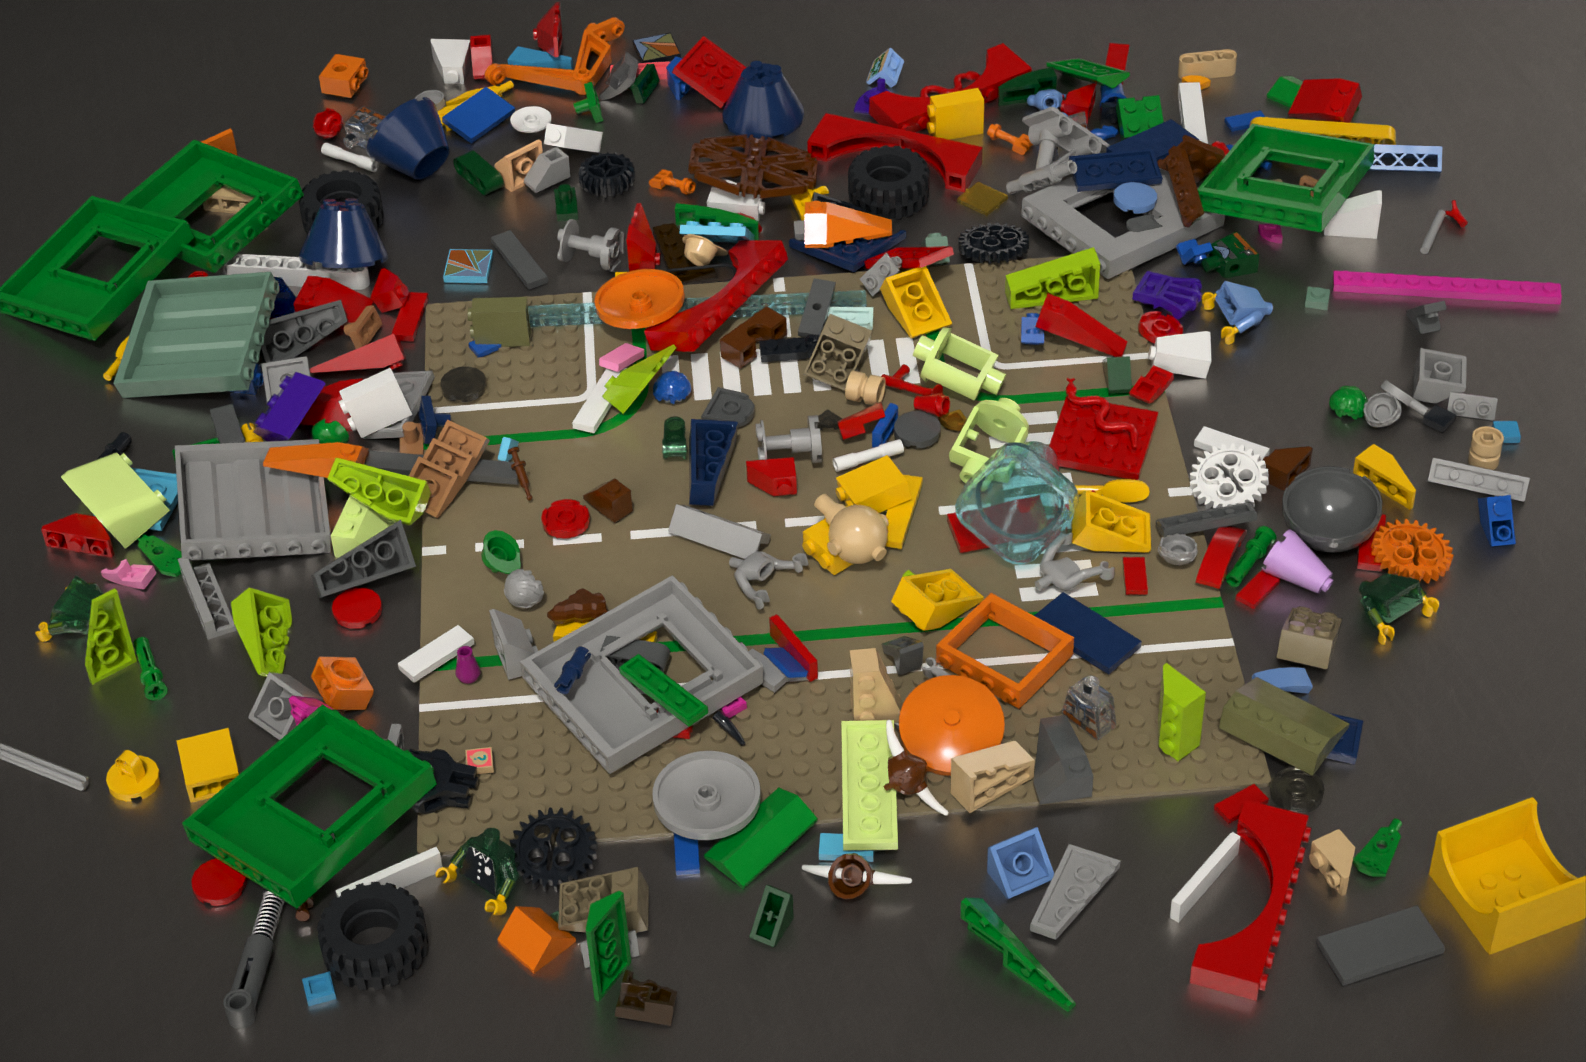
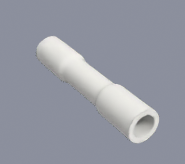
M324 143L321 148L323 155L352 163L371 172H376L379 167V162L372 158L357 155L329 143Z
M900 439L894 440L875 448L833 458V466L836 472L886 455L890 457L904 452V447Z

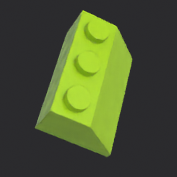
M1166 663L1163 665L1158 712L1159 747L1165 754L1179 761L1200 746L1206 692Z

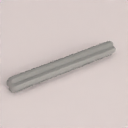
M0 742V759L80 791H85L90 784L88 776Z

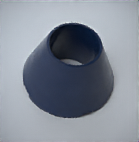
M423 97L421 101H417L414 98L390 112L377 125L376 129L378 132L373 139L370 137L367 143V153L373 160L416 180L424 179L435 173L445 163L450 153L436 105L428 97Z

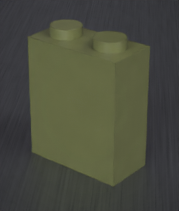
M527 297L472 299V307H468V321H472L473 324L470 325V336L475 338V344H501V347L530 346L531 325Z

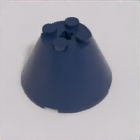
M752 61L750 66L742 71L722 112L723 123L725 122L728 130L735 135L747 134V138L753 135L757 139L764 136L765 140H767V137L772 138V136L780 134L787 136L796 131L804 120V107L782 73L779 65Z
M355 198L345 199V202H336L335 199L323 200V205L320 206L299 253V260L308 265H313V261L320 262L322 267L326 268L368 267L375 265L376 260L381 259L383 263L388 259V253L365 206L358 203V199Z

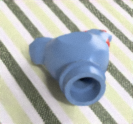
M1055 89L1041 90L1036 95H1030L1027 98V104L1036 107L1040 111L1048 107L1058 109L1061 106L1062 100L1066 98V94Z

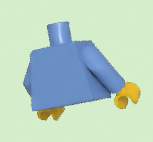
M1224 281L1221 288L1215 294L1205 292L1202 295V304L1205 310L1213 309L1216 300L1229 324L1235 326L1233 328L1226 326L1221 330V339L1225 338V344L1227 345L1235 341L1236 333H1242L1252 326L1259 325L1264 315H1270L1273 310L1272 303L1265 302L1257 289Z

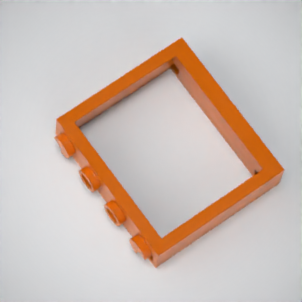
M990 593L936 645V663L959 676L968 677L981 683L1005 703L1007 702L1020 709L1073 656L1074 637ZM988 618L1050 651L1019 683L957 650Z

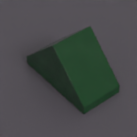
M1130 356L1105 358L1102 364L1108 393H1129L1132 389Z
M766 885L749 938L776 947L794 919L793 894L771 885Z

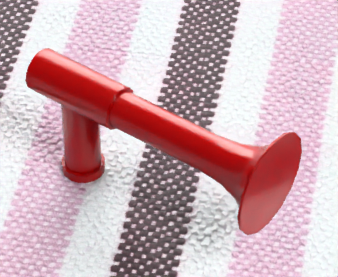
M905 364L893 376L885 374L881 376L886 379V386L905 390L921 396L943 394L941 384L935 385L934 388H926L902 380L910 372V368Z

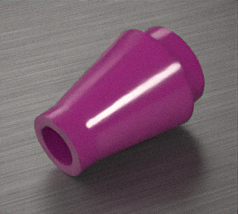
M462 646L457 650L455 675L462 683H473L478 679L481 669L473 655L472 648Z

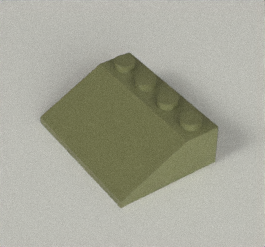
M1256 677L1236 690L1224 705L1219 728L1313 776L1347 731L1350 724Z

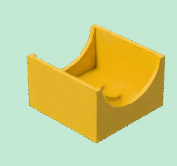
M1533 797L1437 832L1429 875L1489 955L1586 918V876L1578 878L1572 875L1555 858L1542 834L1537 816L1538 803Z

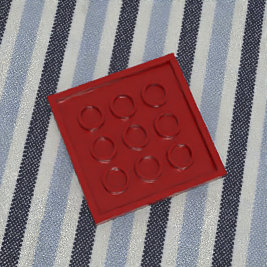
M1066 396L1045 455V464L1139 480L1158 421L1159 412L1110 403V411L1104 418V421L1128 422L1134 425L1138 432L1137 447L1133 448L1130 432L1125 430L1104 431L1097 427L1094 419L1101 406L1076 405Z

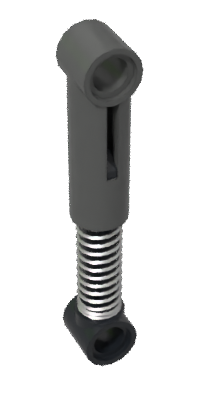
M265 888L263 889V899L256 922L254 923L252 934L246 939L231 991L223 1000L228 1022L233 1028L237 1029L249 1027L256 1019L255 1007L274 947L272 942L274 932L278 924L282 905L287 903Z

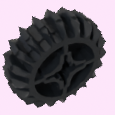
M609 152L606 154L599 153V155H592L591 158H585V162L581 163L578 172L579 183L583 187L584 192H589L590 195L596 194L597 198L600 196H605V198L607 196L615 197L616 194L622 195L623 191L627 192L630 187H633L636 177L633 162H630V158H625L624 154L617 155V152L609 154Z

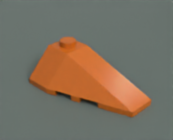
M805 202V248L834 247L835 242L845 241L846 244L853 243V240L856 238L870 240L892 235L891 219L829 202Z
M341 442L271 447L264 459L263 466L328 478L336 457L364 464L369 449Z

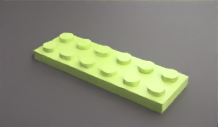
M887 720L841 721L843 851L898 850L896 790L891 788L886 791L883 787L886 783H889L888 758L892 756L886 734Z

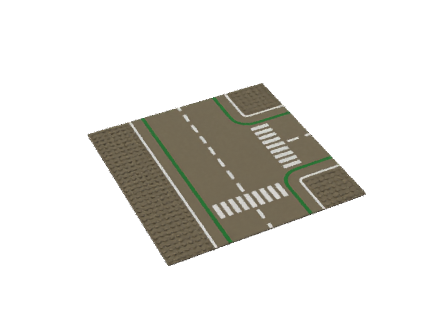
M1064 256L1009 260V262L1001 261L999 264L996 261L991 264L986 261L982 263L927 267L952 321V325L945 328H952V334L997 354L998 358L994 369L1006 374L997 395L981 389L975 401L942 386L943 394L950 399L949 412L960 409L967 419L972 409L979 402L984 400L999 401L1000 398H1008L1019 405L1020 413L1027 420L1029 425L1028 437L1005 482L1001 483L985 476L979 487H973L963 482L959 476L963 466L955 464L949 459V452L961 431L950 430L940 424L941 433L939 439L931 446L916 448L913 445H910V447L903 445L904 452L890 456V459L903 475L923 477V485L902 549L885 547L887 553L880 561L874 559L864 564H853L836 575L822 568L815 558L806 554L802 546L803 531L825 519V516L814 506L816 499L820 495L827 494L833 501L845 506V501L841 502L835 491L838 488L836 477L872 461L836 472L833 466V458L871 449L872 431L880 419L865 423V433L843 440L837 421L872 405L865 404L863 399L860 402L847 400L845 391L803 375L810 358L761 362L759 341L756 342V358L744 367L739 368L721 357L720 339L766 306L786 317L787 335L782 339L801 338V336H798V329L813 279L836 282V288L830 307H873L871 339L856 371L865 373L867 377L871 374L876 376H882L883 374L893 376L905 364L910 368V372L902 380L922 387L934 388L938 383L931 380L925 382L920 378L925 362L913 356L921 336L910 338L889 310L881 290L872 297L860 280L867 271L769 278L694 352L674 351L624 414L612 405L595 433L573 429L572 422L606 370V368L599 365V359L625 343L644 349V357L626 368L660 352L651 351L644 333V330L648 327L623 329L603 322L597 315L594 302L597 291L523 296L527 297L531 325L530 346L498 348L499 350L478 358L469 348V342L475 340V338L470 336V325H473L472 321H468V307H472V301L428 304L426 306L425 371H433L435 377L426 396H431L434 413H450L452 422L487 437L490 441L480 458L483 460L501 461L498 460V455L503 437L519 441L517 447H519L520 451L517 453L520 461L526 462L524 468L530 483L528 488L533 498L531 501L527 500L525 489L520 486V483L514 485L466 481L439 518L425 512L422 515L420 649L459 625L474 638V645L471 648L481 672L475 682L469 684L462 683L455 675L457 656L420 679L419 750L432 752L435 749H442L456 763L466 765L465 750L492 747L494 773L475 775V777L479 778L476 789L469 788L467 796H471V802L468 808L447 806L429 814L418 813L417 853L420 854L434 847H437L440 855L460 854L463 849L468 851L469 846L479 852L511 850L513 848L510 846V840L516 839L514 838L513 831H522L520 822L530 823L528 815H532L535 819L538 818V810L547 815L550 807L553 809L554 814H557L559 809L563 808L564 815L573 810L574 819L582 815L583 824L590 823L591 831H594L596 836L594 841L597 842L674 836V832L666 828L655 813L652 795L653 786L659 773L669 763L683 755L698 751L724 752L746 762L758 777L761 794L760 804L779 787L801 798L818 818L815 824L843 822L841 721H853L850 700L849 650L876 648L890 679L894 682L897 693L900 694L904 703L907 696L918 685L931 679L924 675L922 667L930 668L926 663L928 657H932L936 661V645L979 605L977 604L941 628L927 631L921 630L915 625V622L907 615L902 614L899 608L891 602L899 582L907 570L917 575L952 569L984 596V599L990 593H993L1032 615L1038 613L1064 592L1142 641L1141 648L1109 675L1073 652V656L1020 709L1007 702L1005 703L1002 699L995 696L1004 714L1005 728L1002 744L1016 741L1035 760V763L1041 718L1064 715L1063 711L1066 710L1068 713L1071 712L1079 721H1082L1083 715V725L1086 724L1088 728L1091 727L1093 730H1096L1097 739L1068 718L1087 755L1093 773L1092 797L1043 805L1244 789L1252 784H1255L1257 787L1269 786L1271 784V777L1264 751L1219 728L1224 705L1236 690L1245 685L1220 590L1196 583L1198 571L1208 548L1204 532L1198 531L1185 534L1193 538L1197 543L1198 552L1191 563L1180 566L1172 565L1166 562L1158 553V546L1163 536L1156 528V520L1198 512L1165 391L1150 404L1130 396L1129 393L1109 394L1102 362L1105 358L1114 356L1045 330L1044 345L1021 344L1022 317H1026L1027 313L1040 314L1042 306L1010 309L1005 294V277L1007 274ZM901 268L899 269L900 271L897 274L915 268ZM1131 268L1110 279L1100 274L1098 299L1074 301L1071 303L1128 341L1122 357L1130 356L1133 388L1141 376L1145 377L1151 369V360L1148 359L1150 346L1153 345L1138 331V323L1144 312L1141 302L1132 300L1133 292L1137 286ZM729 282L683 285L685 300L677 313L704 302L718 293ZM942 329L924 334V336L935 341ZM942 353L939 359L976 378L981 370ZM667 371L683 373L691 383L689 396L680 401L676 400L675 404H672L670 400L662 399L658 401L653 395V385L659 376ZM1067 378H1075V381L1072 383L1076 386L1077 392L1075 396L1077 397L1100 396L1111 404L1159 412L1158 421L1139 477V481H1143L1148 485L1149 496L1142 501L1121 502L1150 513V552L1092 551L1071 543L1070 545H1061L1053 560H1060L1068 557L1078 565L1080 570L1100 566L1102 561H1107L1109 563L1108 568H1115L1113 579L1103 580L1100 575H1096L1083 580L1070 590L1060 589L1053 583L1038 590L1035 586V581L1044 577V574L1040 571V563L1047 546L1050 544L1046 541V537L960 553L947 522V514L1041 497L1051 522L1060 520L1066 523L1067 533H1072V513L1066 512L1064 504L1076 501L1081 496L1074 495V485H1105L1108 481L1125 479L1045 464V455L1067 396L1066 387L1069 384L1066 380ZM886 386L882 400L884 412L890 403L898 405V417L911 411H921L914 408L915 397L921 395ZM718 387L747 394L755 405V415L749 423L737 429L736 444L714 505H689V434L691 419H701L703 412ZM818 415L819 422L814 423H817V428H820L822 445L821 463H812L810 452L792 453L791 449L767 451V459L794 457L797 494L772 496L747 482L746 461L758 460L757 447H762L761 441H758L756 437L755 424H759L760 420H763L765 436L790 434V429L808 428L807 417ZM975 424L973 430L979 432L976 441L968 438L963 448L1003 464L1013 443L998 440ZM443 427L436 428L435 439H438ZM894 430L886 443L897 440L894 436ZM424 444V454L430 444ZM612 479H617L631 490L633 509L631 513L615 523L583 499V495ZM563 499L579 501L580 505H585L588 508L590 514L589 527L582 534L567 539L549 535L543 529L541 520L542 512L545 508L548 509L551 507V503ZM676 504L687 505L771 534L769 543H760L758 551H763L779 560L792 561L794 555L804 553L807 556L809 565H803L801 572H796L795 569H774L763 581L749 580L748 582L755 591L766 590L770 602H763L764 607L762 609H757L755 601L749 599L743 593L734 577L737 568L729 565L732 557L745 559L670 533L668 529ZM887 510L879 514H884L886 516ZM494 530L503 531L516 540L520 549V569L524 571L530 570L535 580H539L542 583L544 594L541 602L527 609L515 607L509 602L504 593L505 581L509 574L502 572L493 573L491 569L485 566L481 558L483 540L488 532ZM1123 557H1145L1148 595L1125 594ZM673 575L679 582H683L686 585L688 591L694 597H698L701 600L703 607L708 612L715 614L718 622L723 627H727L733 637L739 643L742 642L748 651L753 648L763 654L765 648H781L770 636L769 617L777 614L817 659L818 678L811 682L806 677L790 678L775 693L765 686L759 685L741 696L747 702V709L729 719L742 735L745 741L744 746H741L712 719L718 711L721 712L720 708L693 725L690 739L670 738L609 774L523 679V676L508 680L494 645L489 610L496 609L520 619L524 628L530 629L533 639L532 647L536 646L539 651L554 642L553 634L557 625L547 617V612L553 609L557 603L575 594L577 590L584 588L592 594L601 593L605 598L608 612ZM989 618L957 648L962 653L1017 683L1050 652ZM663 626L655 630L658 637L656 643L664 644L671 652L664 671L667 676L682 686L706 672ZM902 636L922 641L924 649L921 668L899 675L893 656L884 654L882 643ZM936 663L939 668L943 669L949 674L957 675L954 672L943 668V666ZM1166 663L1206 692L1200 746L1179 761L1165 754L1159 747L1158 712L1163 665ZM1091 679L1110 693L1108 697L1112 699L1113 706L1092 690L1091 694L1084 692L1083 682L1085 685L1087 682L1091 684ZM631 683L650 704L655 702V700ZM1071 692L1080 699L1083 696L1105 712L1106 706H1108V712L1114 716L1115 725L1093 709L1092 713L1095 716V724L1090 720L1088 724L1086 722L1087 718L1084 720V711L1078 708L1076 714V705H1074V713L1071 710L1072 707L1066 703V700L1069 701L1067 699L1068 695L1074 701L1075 699ZM894 723V732H895V734H896V737H897L899 743H900L901 746L903 747L902 742H901V739H900L899 732H898V730L896 729L895 723ZM927 771L925 782L934 798L949 813L968 812L951 794V776L938 775ZM1034 778L975 811L1040 806L1033 785ZM896 791L897 817L941 814L927 805L916 793L904 795ZM556 829V831H555V835H554V838H555L554 846H557L556 837H557L558 832H559L560 829ZM542 833V834L538 835L537 837H538V838H545V837H547L549 834H547V833ZM567 837L564 839V841L571 842L575 838Z

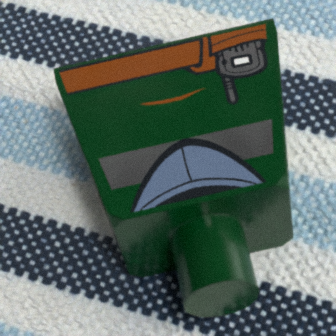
M1237 231L1212 243L1213 251L1209 253L1208 258L1202 260V265L1206 272L1216 269L1223 278L1227 279L1258 272L1260 255Z

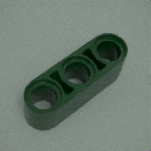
M469 151L453 159L457 173L481 194L487 195L504 186L501 174L475 151Z

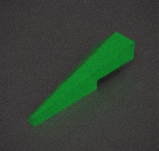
M965 897L961 901V919L968 923L967 929L1003 954V966L1067 1012L1076 1006L1075 1001L983 898Z

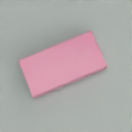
M625 343L599 359V365L619 372L644 357V349Z

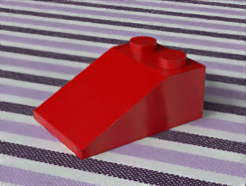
M1341 78L1304 80L1288 112V116L1302 120L1350 123L1362 99L1360 84Z
M308 276L293 304L295 312L341 300L347 318L346 323H352L358 319L366 306H373L375 303L371 298L330 278ZM343 324L337 329H344L345 324Z

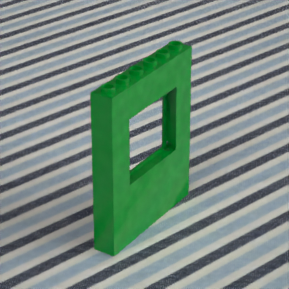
M1252 124L1197 189L1203 211L1321 233L1373 165L1375 144ZM1265 159L1326 170L1313 188L1251 177ZM1311 191H1314V197L1311 196Z
M193 140L124 197L120 203L177 219H185L222 186L253 197L254 199L211 236L190 228L194 238L187 245L184 243L180 245L182 251L176 258L216 273L303 197L304 194L297 178ZM104 214L107 217L164 240L167 237L121 217Z
M91 196L0 287V312L95 341L146 288L147 282L154 280L182 251L180 245L182 243L187 245L194 238L190 225L183 219ZM104 214L121 217L167 237L164 240L107 217ZM99 236L141 247L109 282L66 271Z
M321 705L183 821L182 825L190 842L297 909L437 783L433 774L434 769L429 762L421 761L414 757L411 752L398 748L388 739H382L373 730L361 727L355 720L345 718L337 710H331ZM323 757L374 786L370 792L325 831L274 801L276 797Z

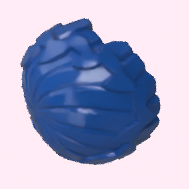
M677 371L663 373L653 385L654 397L658 401L662 399L670 400L672 404H675L676 400L685 399L691 392V383L687 376Z

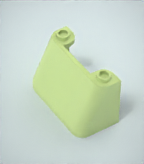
M116 452L65 472L61 476L64 482L125 549L170 511L164 504L167 499L158 489L153 492L130 467L133 463L124 453L119 455Z

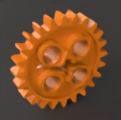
M1396 519L1394 525L1387 522L1385 527L1380 526L1379 531L1375 532L1371 548H1373L1371 554L1376 556L1375 562L1381 563L1380 569L1388 568V575L1397 574V580L1405 577L1407 583L1414 579L1417 584H1420L1421 579H1423L1428 584L1431 578L1438 581L1439 576L1444 577L1446 571H1449L1454 556L1451 554L1453 548L1448 547L1449 540H1443V533H1435L1437 528L1428 529L1427 523L1420 526L1417 520L1410 524L1408 519H1405L1404 523L1401 524Z

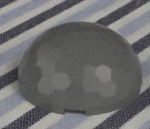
M1317 467L1299 474L1290 486L1286 487L1282 499V513L1287 527L1294 531L1307 546L1322 552H1343L1359 546L1376 530L1382 516V498L1377 487L1366 476H1358L1351 473L1350 469L1343 467Z

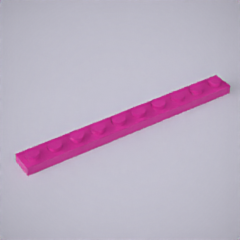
M1350 271L1333 272V292L1561 305L1562 300L1561 284L1552 282L1541 283Z

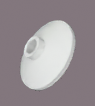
M530 106L515 111L510 121L514 129L520 132L532 133L545 129L547 123H551L552 117L548 110L542 107Z

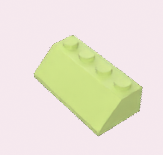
M350 495L331 534L335 557L344 555L396 521L386 519Z

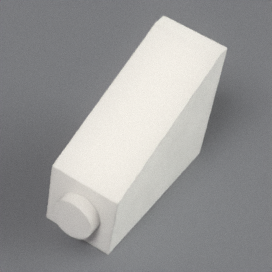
M431 39L432 56L444 84H465L472 60L470 40Z
M547 123L544 144L600 153L603 132Z
M721 178V179L727 181L728 183L737 184V183H735V182H733V181H730V180H728V179ZM714 186L711 188L707 207L733 213H743L754 217L758 223L760 216L765 213V202H762L760 195L757 198H753L752 194H746L745 197H742L741 192H739L738 196Z
M1377 190L1346 199L1325 227L1324 235L1377 239L1382 207V191Z
M1202 331L1157 337L1155 345L1150 346L1148 359L1151 360V368L1155 365L1171 373L1206 379L1211 364L1210 332Z

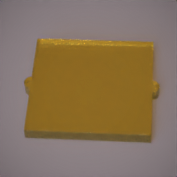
M977 182L971 188L966 189L965 193L957 198V202L988 216L992 211L1000 208V205L1008 199V195Z

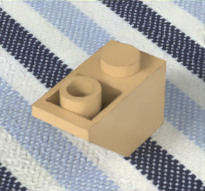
M1337 829L1312 841L1309 859L1312 866L1319 869L1325 876L1330 887L1335 888L1341 896L1346 895L1355 846L1340 829Z

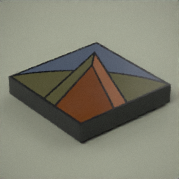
M671 32L632 40L633 47L641 63L671 62L675 57L681 58V53Z

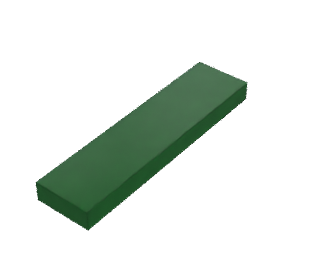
M637 654L619 667L622 676L688 727L709 713L708 706L640 654Z

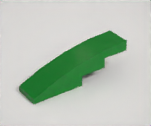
M679 203L675 205L676 226L686 225L687 221L700 222L699 224L703 226H708V222H718L724 225V227H730V223H741L754 234V240H759V223L757 220L717 208Z

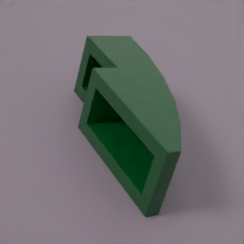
M1053 67L1025 73L999 86L998 105L1025 103L1030 95H1036L1041 90H1056L1057 75Z

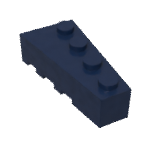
M691 419L689 434V505H714L736 444L738 422Z

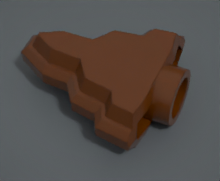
M582 588L577 590L575 594L570 595L568 599L557 603L553 609L547 612V617L555 625L571 622H590L607 612L606 601L601 593L592 594Z

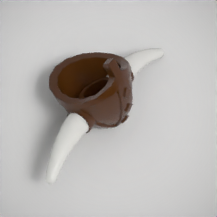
M887 720L886 734L892 756L888 758L889 783L883 786L884 789L888 791L893 788L904 795L916 793L931 808L945 816L948 815V810L934 798L927 787L928 785L925 782L927 775L926 761L918 756L908 754L903 749L894 732L892 721Z
M856 853L843 854L836 858L832 865L802 866L804 871L828 878L831 891L842 899H854L862 895L870 885L912 883V879L908 877L872 870L868 861Z

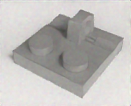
M307 356L261 364L267 403L273 394L278 395L282 389L279 387V384L286 375L290 377L295 372L310 376Z

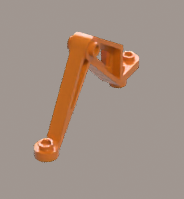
M612 17L598 24L590 23L584 30L574 70L494 63L486 69L485 79L492 85H499L505 78H511L571 90L580 95H586L584 84L592 82L595 87L612 63L611 45L607 42L620 37L624 32L625 25L617 17ZM592 51L599 57L592 69L588 70L586 68L590 52Z

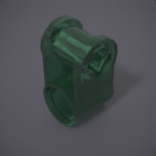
M673 416L664 422V439H662L663 460H667L668 457L687 459L685 421L680 417Z

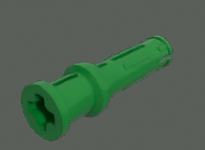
M1267 526L1258 527L1254 538L1248 540L1245 545V552L1225 577L1227 579L1226 582L1230 586L1238 587L1255 562L1266 555L1269 545L1275 543L1277 537L1271 528Z
M138 637L133 641V647L142 670L140 680L145 685V697L149 700L157 701L166 696L168 689L166 684L162 682V670L156 667L149 639Z

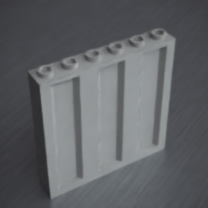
M319 439L175 445L182 559L208 560L330 553L331 534L324 477L263 466L264 459L271 447L320 444Z

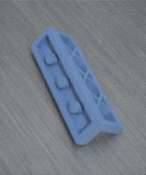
M1375 144L1374 162L1368 171L1441 173L1443 146ZM1380 158H1394L1396 161L1391 166H1385L1380 161ZM1415 158L1417 162L1413 166H1406L1401 159ZM1437 159V167H1428L1422 160Z

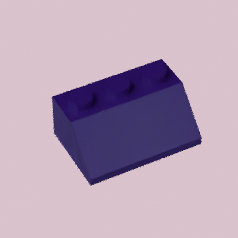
M295 372L290 377L286 375L279 384V387L282 389L278 395L273 394L267 403L269 408L266 413L262 412L254 422L257 427L253 432L267 442L289 440L326 383Z

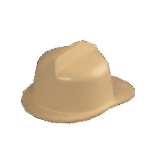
M687 234L682 237V241L685 244V257L696 266L709 265L714 256H725L728 254L727 250L715 245L702 236Z

